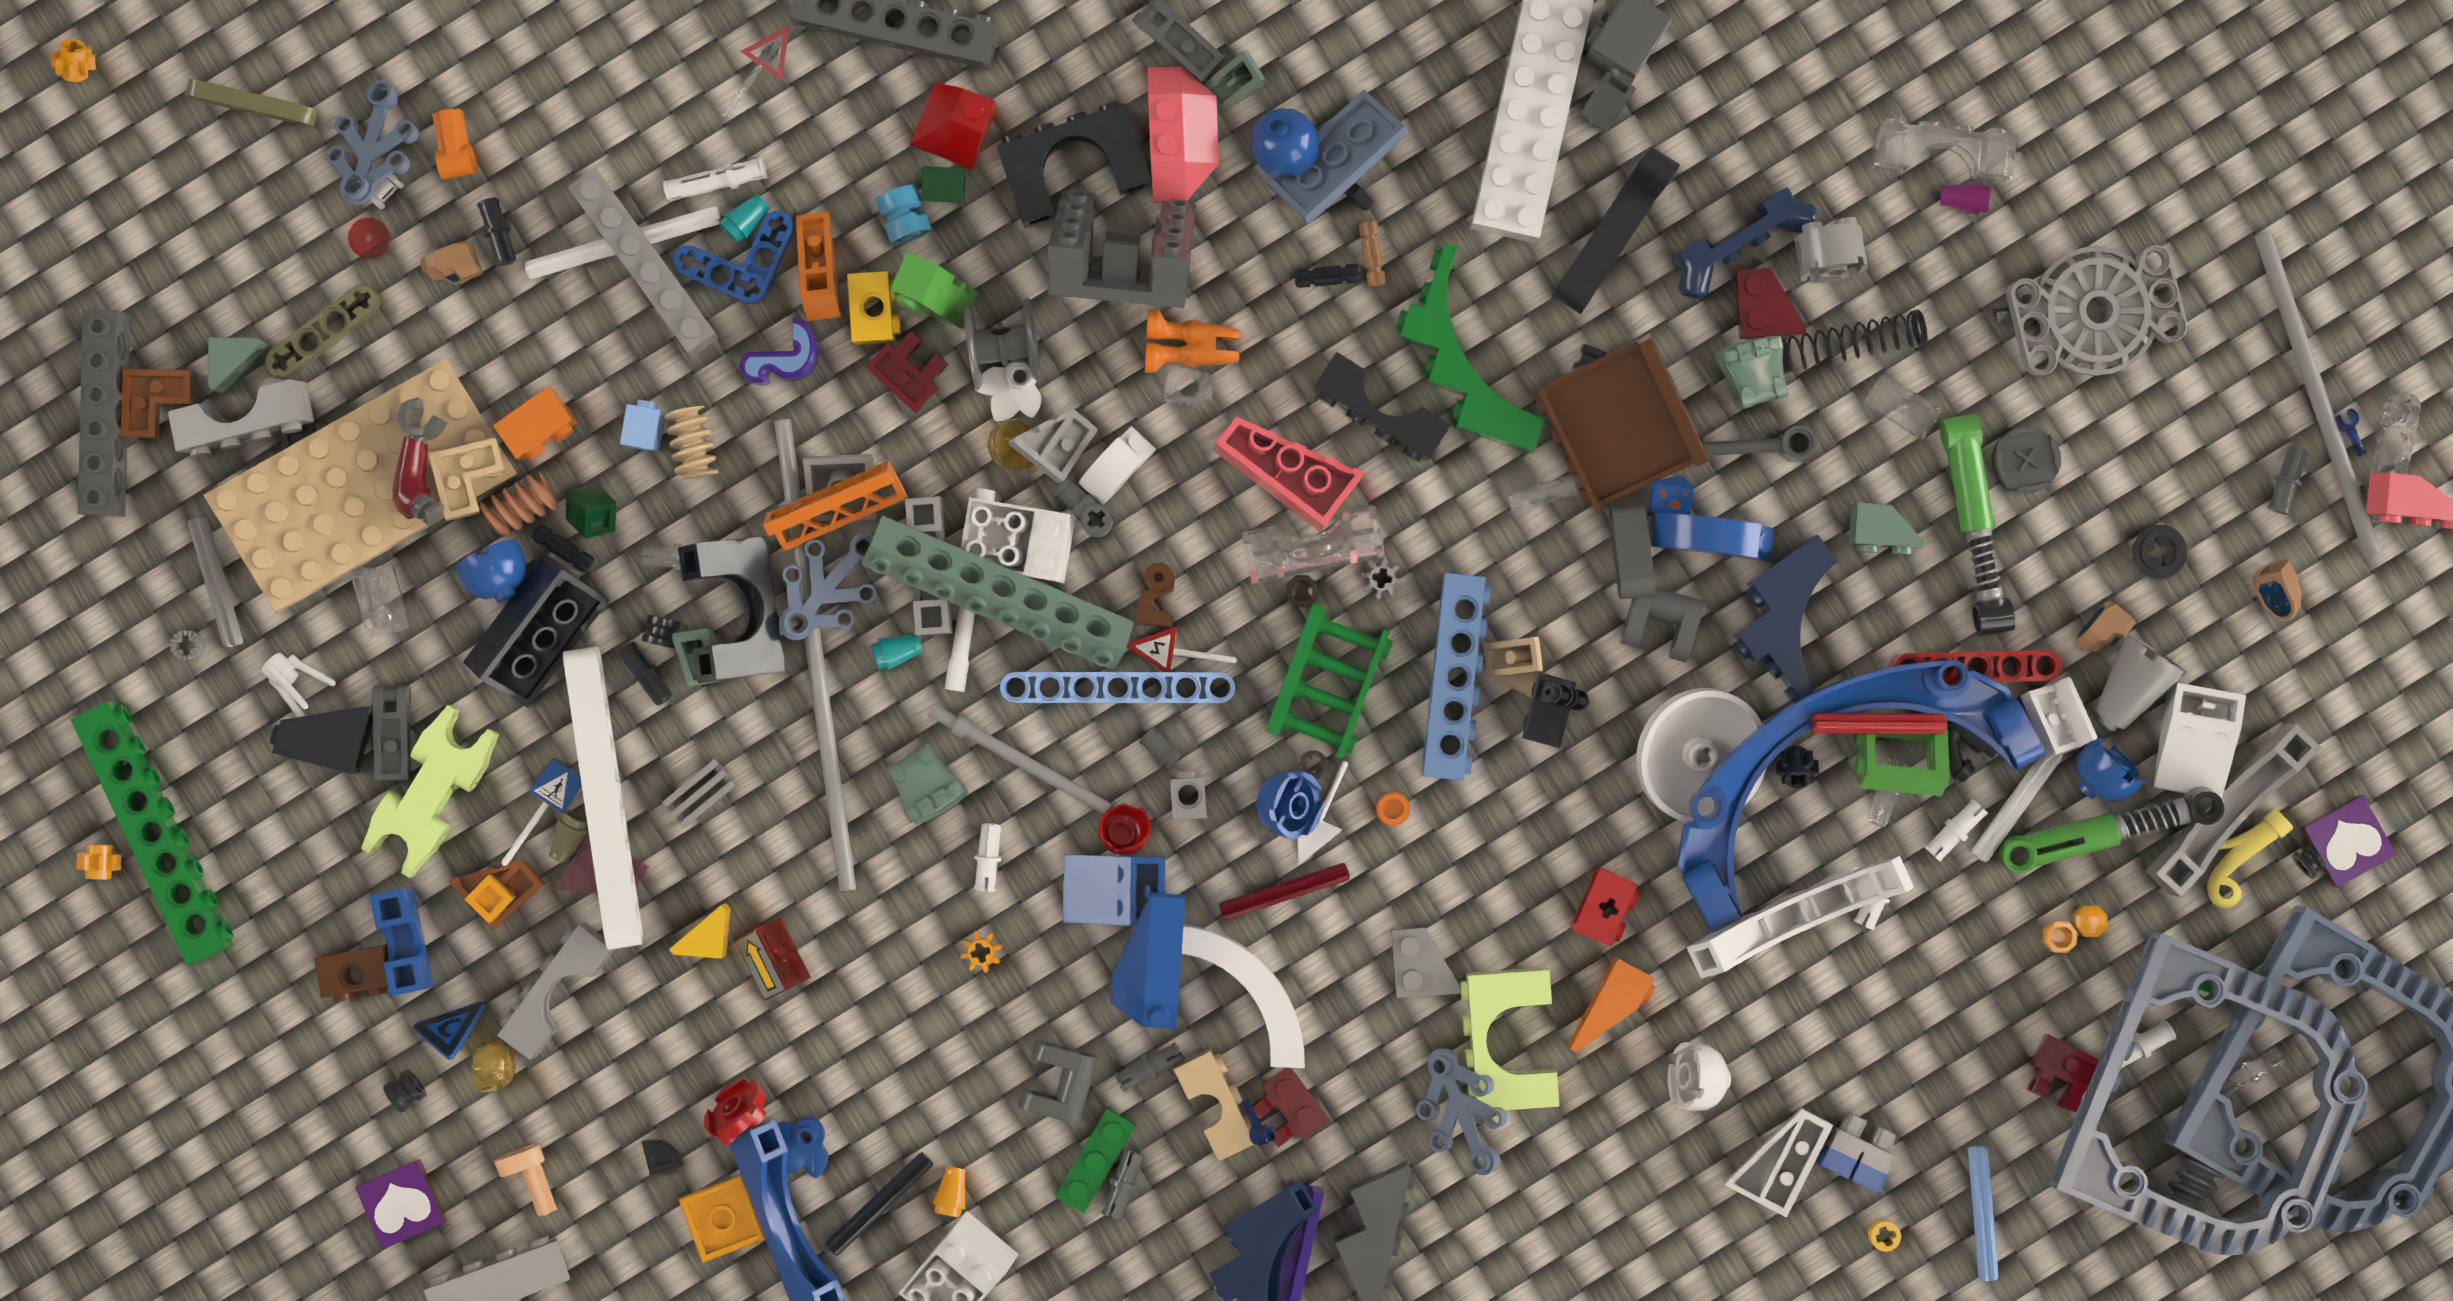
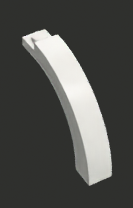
M1184 924L1182 954L1199 957L1223 968L1234 976L1255 1000L1265 1020L1269 1034L1270 1067L1305 1068L1302 1033L1295 1009L1282 984L1269 967L1254 953L1231 938L1210 929Z

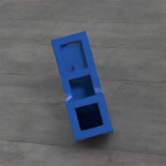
M1655 513L1651 546L1674 551L1713 553L1770 562L1774 528L1762 526V524L1725 518Z

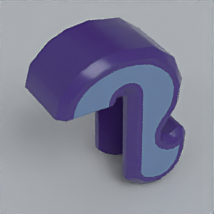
M793 317V351L747 352L740 361V372L749 382L761 386L770 384V373H775L787 381H798L808 377L817 366L820 352L816 332L803 319Z

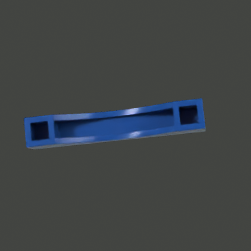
M776 1119L746 1129L729 1145L789 1301H845L837 1278L814 1253L797 1220L788 1187V1150Z

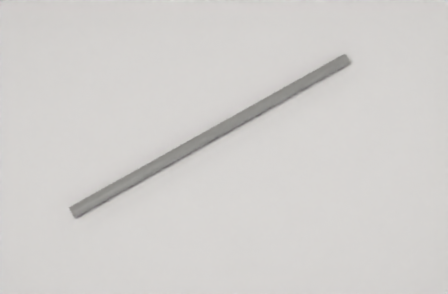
M790 419L774 421L785 504H789L802 498L792 424ZM799 523L790 527V538L800 535L804 524ZM805 543L792 548L794 565L800 567L803 572V578L799 582L802 605L811 596L809 562L803 551ZM795 570V576L797 580L798 572ZM816 610L813 615H818V611ZM814 628L804 638L839 891L856 889L821 632L820 628Z

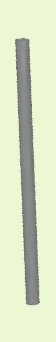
M2268 231L2254 236L2363 555L2375 554L2380 552L2381 549L2369 514H2366L2367 509L2272 233Z

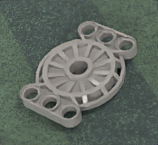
M2152 245L2142 249L2137 254L2136 260L2113 248L2100 246L2080 248L2061 256L2053 262L2039 278L2038 283L2029 278H2022L2013 282L2006 292L2025 370L2034 376H2043L2051 373L2056 368L2057 363L2061 367L2077 374L2090 376L2112 374L2129 367L2141 358L2152 344L2154 337L2161 342L2171 343L2182 339L2188 329L2171 256L2168 250L2160 245ZM2149 252H2155L2161 258V266L2156 271L2150 270L2145 264V258ZM2091 253V258L2079 262L2072 258L2078 254ZM2102 253L2110 254L2121 260L2117 261L2115 259L2103 258ZM2064 263L2066 268L2058 273L2054 279L2049 278L2055 268ZM2019 285H2026L2031 289L2032 298L2027 304L2020 303L2015 296V291ZM2044 285L2048 287L2047 292L2043 289ZM2157 285H2164L2169 290V300L2164 304L2157 302L2154 298L2153 292ZM2090 300L2095 301L2100 307L2105 305L2107 307V312L2102 313L2098 323L2093 322L2087 315L2086 307ZM2028 318H2034L2040 324V332L2035 337L2028 336L2024 331V323ZM2165 318H2172L2177 322L2178 330L2172 337L2163 333L2162 323ZM2139 343L2142 344L2138 351L2128 359V353L2134 350ZM2036 351H2043L2049 358L2048 366L2044 370L2037 369L2032 363V357ZM2061 352L2065 354L2063 358L2060 357ZM2117 359L2120 364L2110 369L2100 370L2102 363ZM2077 360L2083 363H2090V369L2080 368L2071 364V362Z

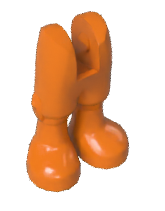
M1148 309L1146 340H1181L1186 342V345L1174 347L1146 343L1145 373H1155L1162 365L1170 363H1180L1193 369L1206 365L1237 363L1240 359V353L1216 350V340H1240L1241 332L1234 327L1201 323L1196 319L1185 321L1182 324L1166 321L1159 310Z

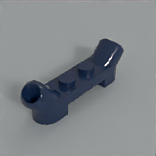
M1788 187L1772 195L1756 207L1763 217L1713 249L1709 247L1703 238L1673 258L1682 271L1678 290L1687 297L1704 298L1708 295L1715 264L1723 261L1724 265L1731 263L1743 255L1739 249L1749 243L1754 248L1771 237L1768 231L1775 227L1803 233V225L1815 222L1817 214L1815 206L1796 201Z

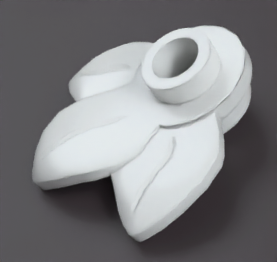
M1017 359L1008 363L1005 368L992 367L982 374V386L976 391L992 396L991 411L996 422L1012 418L1019 410L1026 416L1033 418L1041 406V394L1035 386L1036 381L1031 373L1030 362ZM1020 370L1026 373V380L1022 383H1017L1014 380V374Z

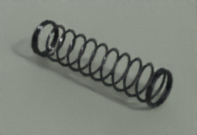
M1919 309L1910 311L1907 319L1900 313H1897L1893 322L1890 318L1884 316L1880 325L1874 319H1870L1867 329L1859 321L1855 324L1854 331L1847 324H1844L1840 334L1834 327H1830L1827 337L1821 330H1817L1814 340L1807 332L1802 335L1801 342L1794 335L1790 336L1788 343L1781 337L1784 346V374L1793 373L1794 371L1790 353L1791 339H1794L1798 345L1802 366L1806 370L1807 363L1804 355L1805 336L1809 338L1813 346L1816 366L1819 367L1820 358L1817 351L1818 333L1822 335L1826 343L1830 364L1834 363L1830 347V335L1832 330L1836 333L1840 342L1842 359L1846 362L1847 355L1843 343L1844 328H1848L1853 338L1855 355L1859 359L1860 350L1856 338L1858 325H1861L1865 332L1868 352L1870 356H1873V346L1870 339L1871 322L1875 323L1880 333L1881 348L1883 353H1886L1887 347L1883 335L1884 320L1887 319L1891 325L1895 348L1899 351L1900 342L1896 331L1897 317H1901L1906 326L1908 345L1912 348L1913 338L1909 327L1910 315L1913 334L1919 346L1926 345L1928 341L1924 315Z

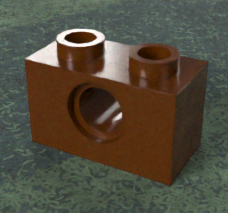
M387 944L314 958L321 998L332 997L333 1003L354 999V992L366 990L367 997L388 993V983L383 964L388 960ZM353 965L360 967L363 972V978L360 983H356L351 979L350 969Z

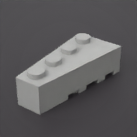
M546 1235L528 1242L529 1248L516 1251L515 1247L495 1254L497 1259L485 1263L482 1260H478L462 1267L463 1270L449 1275V1272L434 1276L428 1279V1283L424 1284V1292L427 1301H515L571 1279L557 1238L550 1240L549 1236Z

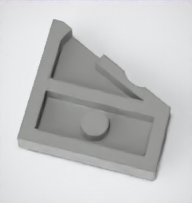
M1071 408L1010 439L1008 444L1055 482L1061 483L1065 480L1098 428Z
M1425 927L1391 929L1396 998L1461 994L1459 983Z

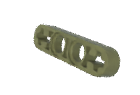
M196 79L188 80L185 93L186 97L205 103L312 128L315 127L318 110L305 105Z
M357 285L348 290L269 351L265 359V366L268 372L283 379L296 375L379 310L381 304L378 293L365 285ZM360 293L365 296L370 295V298L367 300L368 308L358 306L352 311L357 315L354 319L351 313L343 308L345 304L350 308L359 303L357 296ZM335 312L342 313L345 318L344 326L338 331H332L328 326V319ZM307 333H314L318 338V345L314 350L306 352L301 346L302 337ZM291 345H293L298 354L303 356L301 360L296 356L291 357L286 362L287 370L276 369V366L279 364L277 359L279 355L286 358L294 353L289 348Z

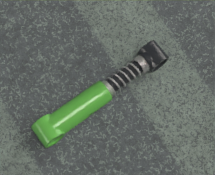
M1976 414L1941 419L1939 425L1940 437L1943 448L1948 456L1961 533L1966 534V541L1970 543L1971 547L1968 551L1972 552L1970 560L1974 563L1971 569L1975 570L1976 575L1973 578L1977 579V584L1974 587L1978 588L1976 592V599L1978 600L1972 606L1975 630L1978 636L2013 631L2015 629L2014 609L2008 597L2003 598V588L2001 585H1998V580L2001 577L1996 574L1999 568L1995 567L1994 562L1997 561V558L1993 557L1995 549L1991 546V543L1994 542V540L1990 539V535L1993 534L1991 529L1995 527L1981 451L1982 429L1979 418Z
M2204 786L2195 787L2186 795H2183L2181 799L2172 800L2171 804L2163 802L2160 807L2155 804L2153 809L2145 807L2144 811L2141 812L2136 809L2134 814L2126 812L2125 816L2119 814L2113 816L2111 812L2023 836L2011 835L2000 844L1999 856L2010 871L2018 874L2026 873L2037 866L2121 845V840H2126L2127 836L2130 839L2131 835L2137 834L2140 836V833L2145 831L2149 834V830L2156 829V831H2159L2158 828L2165 826L2168 829V825L2172 824L2177 827V823L2179 825L2187 823L2191 825L2196 823L2212 825L2223 817L2225 805L2222 798L2210 788ZM2210 798L2212 801L2211 809L2206 813H2197L2196 806L2199 800ZM2022 846L2026 848L2027 853L2023 860L2019 862L2010 860V853L2015 847Z

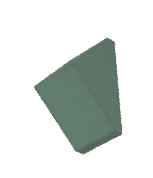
M1245 50L1203 85L1216 95L1217 110L1220 114L1265 87V78L1249 51Z
M209 337L208 386L213 391L224 393L271 346L266 341L258 338Z
M705 628L672 634L688 687L720 682L698 683L693 649L716 645L714 629Z

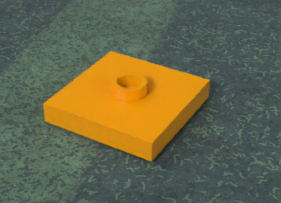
M741 1175L678 1199L702 1263L766 1239Z

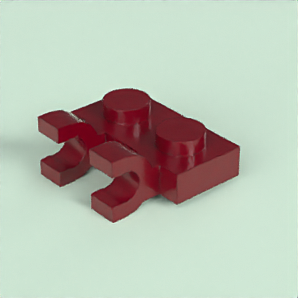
M910 331L897 348L890 342H887L868 363L866 368L911 410L918 413L940 389L932 381L947 368L949 363L940 355L935 354L920 371L907 358L925 341L915 332Z
M2044 1034L2030 1063L2039 1068V1070L2031 1079L2026 1090L2038 1096L2046 1097L2054 1077L2069 1084L2068 1088L2064 1090L2059 1098L2057 1106L2076 1113L2099 1060L2049 1034Z
M1284 1067L1264 1082L1262 1086L1267 1094L1249 1106L1257 1120L1266 1115L1276 1105L1286 1117L1287 1121L1269 1133V1136L1278 1148L1295 1133L1304 1140L1330 1121L1292 1068Z

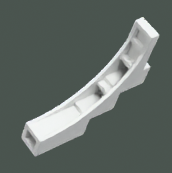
M1900 856L1862 868L1854 867L1834 873L1809 889L1783 896L1760 911L1744 915L1688 946L1687 949L1700 978H1706L1726 972L1753 955L1811 927L1876 901L1906 893L1914 888Z

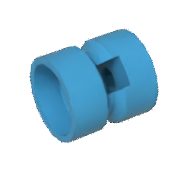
M916 184L897 187L875 198L881 217L888 220L885 229L891 245L918 239L932 231L926 212L919 209L922 201Z

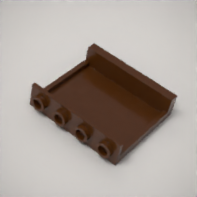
M1651 333L1538 387L1539 396L1535 397L1536 403L1543 416L1549 414L1554 426L1550 427L1551 434L1557 446L1564 445L1569 455L1564 458L1565 463L1572 476L1578 474L1583 484L1579 488L1580 494L1586 506L1593 505L1596 513L1601 511V506L1651 484L1652 481L1665 478L1693 464L1697 467L1709 461L1708 453Z

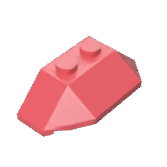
M1182 66L1148 67L1153 203H1162V201H1169L1171 199L1188 201L1219 165L1216 95Z

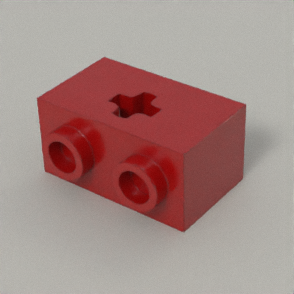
M1596 866L1570 929L1610 947L1613 941L1619 942L1626 927V923L1622 922L1627 909L1631 911L1634 909L1640 892L1636 891L1638 884ZM1611 898V905L1615 907L1614 912H1607L1603 917V910L1599 908L1601 902L1607 903Z

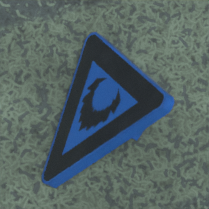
M479 1001L418 1022L413 1028L416 1033L446 1059L452 1060L458 1051L462 1050L463 1043L467 1037H470L471 1030L486 1006L483 1001Z

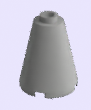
M2128 634L2122 642L2095 709L2100 715L2097 721L2112 731H2115L2117 727L2124 730L2174 686L2186 671L2168 657L2158 653L2153 647Z

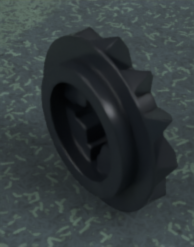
M2166 525L2149 526L2138 533L2134 544L2131 546L2133 549L2132 561L2139 568V572L2152 579H2164L2175 575L2181 570L2187 558V546L2184 538L2177 530ZM2155 542H2157L2159 547H2171V550L2162 555L2163 560L2161 562L2158 557H2147V554L2155 549Z

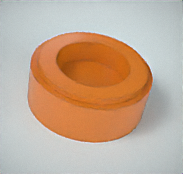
M1387 792L1376 803V814L1380 821L1386 825H1400L1409 816V802L1400 793Z

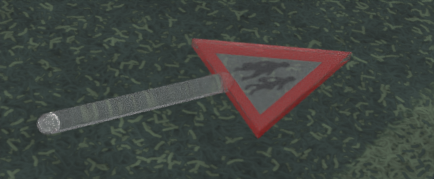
M790 25L740 51L756 62L757 65L723 111V118H727L763 68L782 81Z

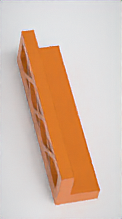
M890 460L766 513L763 526L769 536L776 535L783 551H786L907 499V494ZM892 484L896 492L888 497L872 493ZM857 498H865L862 508L855 511L841 506ZM869 500L875 501L868 505ZM827 511H835L832 521L825 524L811 520V518ZM838 513L844 514V516L837 518ZM799 523L804 524L800 535L790 539L786 537L783 530ZM808 526L813 528L809 531H806Z

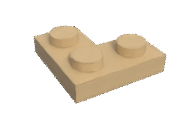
M496 437L428 453L439 498L444 506L445 520L450 521L480 513L472 480L505 472Z

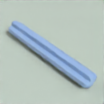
M1975 1145L1968 1148L1978 1277L1982 1281H1994L1998 1279L1989 1154L1987 1147Z

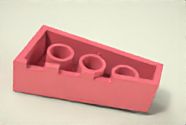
M1239 417L1232 421L1213 448L1215 453L1319 532L1325 527L1365 474V472L1356 468L1352 469L1338 463L1333 458L1322 456L1306 449L1301 444L1277 436V434Z

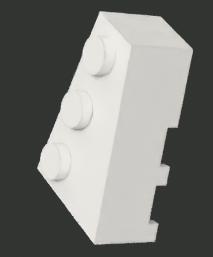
M1800 1108L1724 1182V1185L1787 1218L1833 1124Z

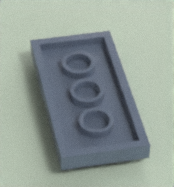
M1363 90L1318 131L1320 139L1318 147L1320 151L1318 158L1311 168L1296 177H1293L1292 174L1281 175L1282 178H1274L1269 175L1264 181L1277 196L1309 225L1407 136L1409 132L1404 124L1367 91Z

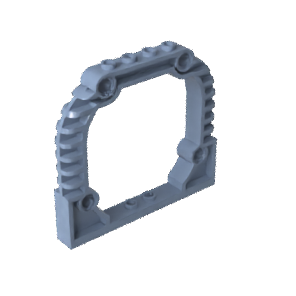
M2295 906L2257 974L2281 983L2283 977L2300 980L2318 974L2324 981L2340 986H2352L2359 981L2419 1017L2430 1027L2441 1050L2431 1073L2432 1085L2437 1095L2396 1169H2384L2375 1174L2360 1195L2334 1197L2326 1194V1208L2321 1216H2317L2313 1227L2332 1232H2354L2378 1225L2389 1219L2393 1214L2400 1217H2411L2419 1211L2422 1204L2427 1203L2434 1192L2433 1185L2439 1174H2442L2450 1164L2449 1156L2453 1151V996L2439 985L2377 950V947L2307 907ZM2340 960H2343L2345 971L2338 977L2335 967ZM2239 1005L2163 1142L2192 1159L2205 1164L2230 1181L2264 1198L2267 1192L2275 1186L2287 1184L2291 1174L2262 1156L2263 1143L2260 1137L2255 1133L2239 1128L2233 1113L2231 1100L2219 1093L2237 1059H2241L2248 1051L2250 1041L2248 1040L2254 1029H2258L2266 1018L2263 1014ZM2244 1138L2246 1148L2241 1154H2237L2235 1151L2236 1143L2239 1139ZM2402 1190L2403 1200L2396 1206L2394 1196L2398 1191ZM2293 1205L2287 1213L2297 1218L2299 1215L2298 1206Z
M2152 931L2048 1185L2210 1253L2219 1255L2253 1253L2270 1244H2274L2284 1237L2288 1231L2296 1233L2306 1232L2313 1226L2317 1216L2323 1214L2327 1205V1197L2325 1196L2330 1184L2336 1182L2340 1173L2339 1161L2343 1152H2347L2352 1144L2353 1133L2351 1132L2355 1122L2362 1118L2366 1110V1102L2364 1100L2368 1091V1083L2361 1073L2354 1070V1054L2343 1026L2322 1003L2302 992L2244 969L2235 963L2163 933ZM2207 980L2211 987L2210 993L2205 998H2201L2198 994V986L2201 982ZM2186 998L2192 1004L2210 1008L2219 1005L2226 999L2288 1025L2306 1038L2318 1056L2319 1062L2314 1072L2312 1086L2320 1106L2289 1182L2277 1185L2269 1190L2256 1214L2234 1219L2212 1216L2147 1189V1176L2143 1170L2128 1162L2119 1161L2108 1135L2096 1131L2110 1093H2114L2120 1085L2122 1074L2119 1071L2123 1061L2129 1060L2133 1053L2135 1042L2132 1039L2147 1003L2163 1007L2173 1001ZM2345 1077H2348L2351 1087L2347 1093L2342 1094L2339 1088L2340 1082ZM2130 1172L2133 1178L2132 1184L2128 1188L2122 1189L2119 1184L2120 1177L2124 1173ZM2297 1205L2299 1215L2294 1221L2289 1222L2287 1212L2290 1207Z

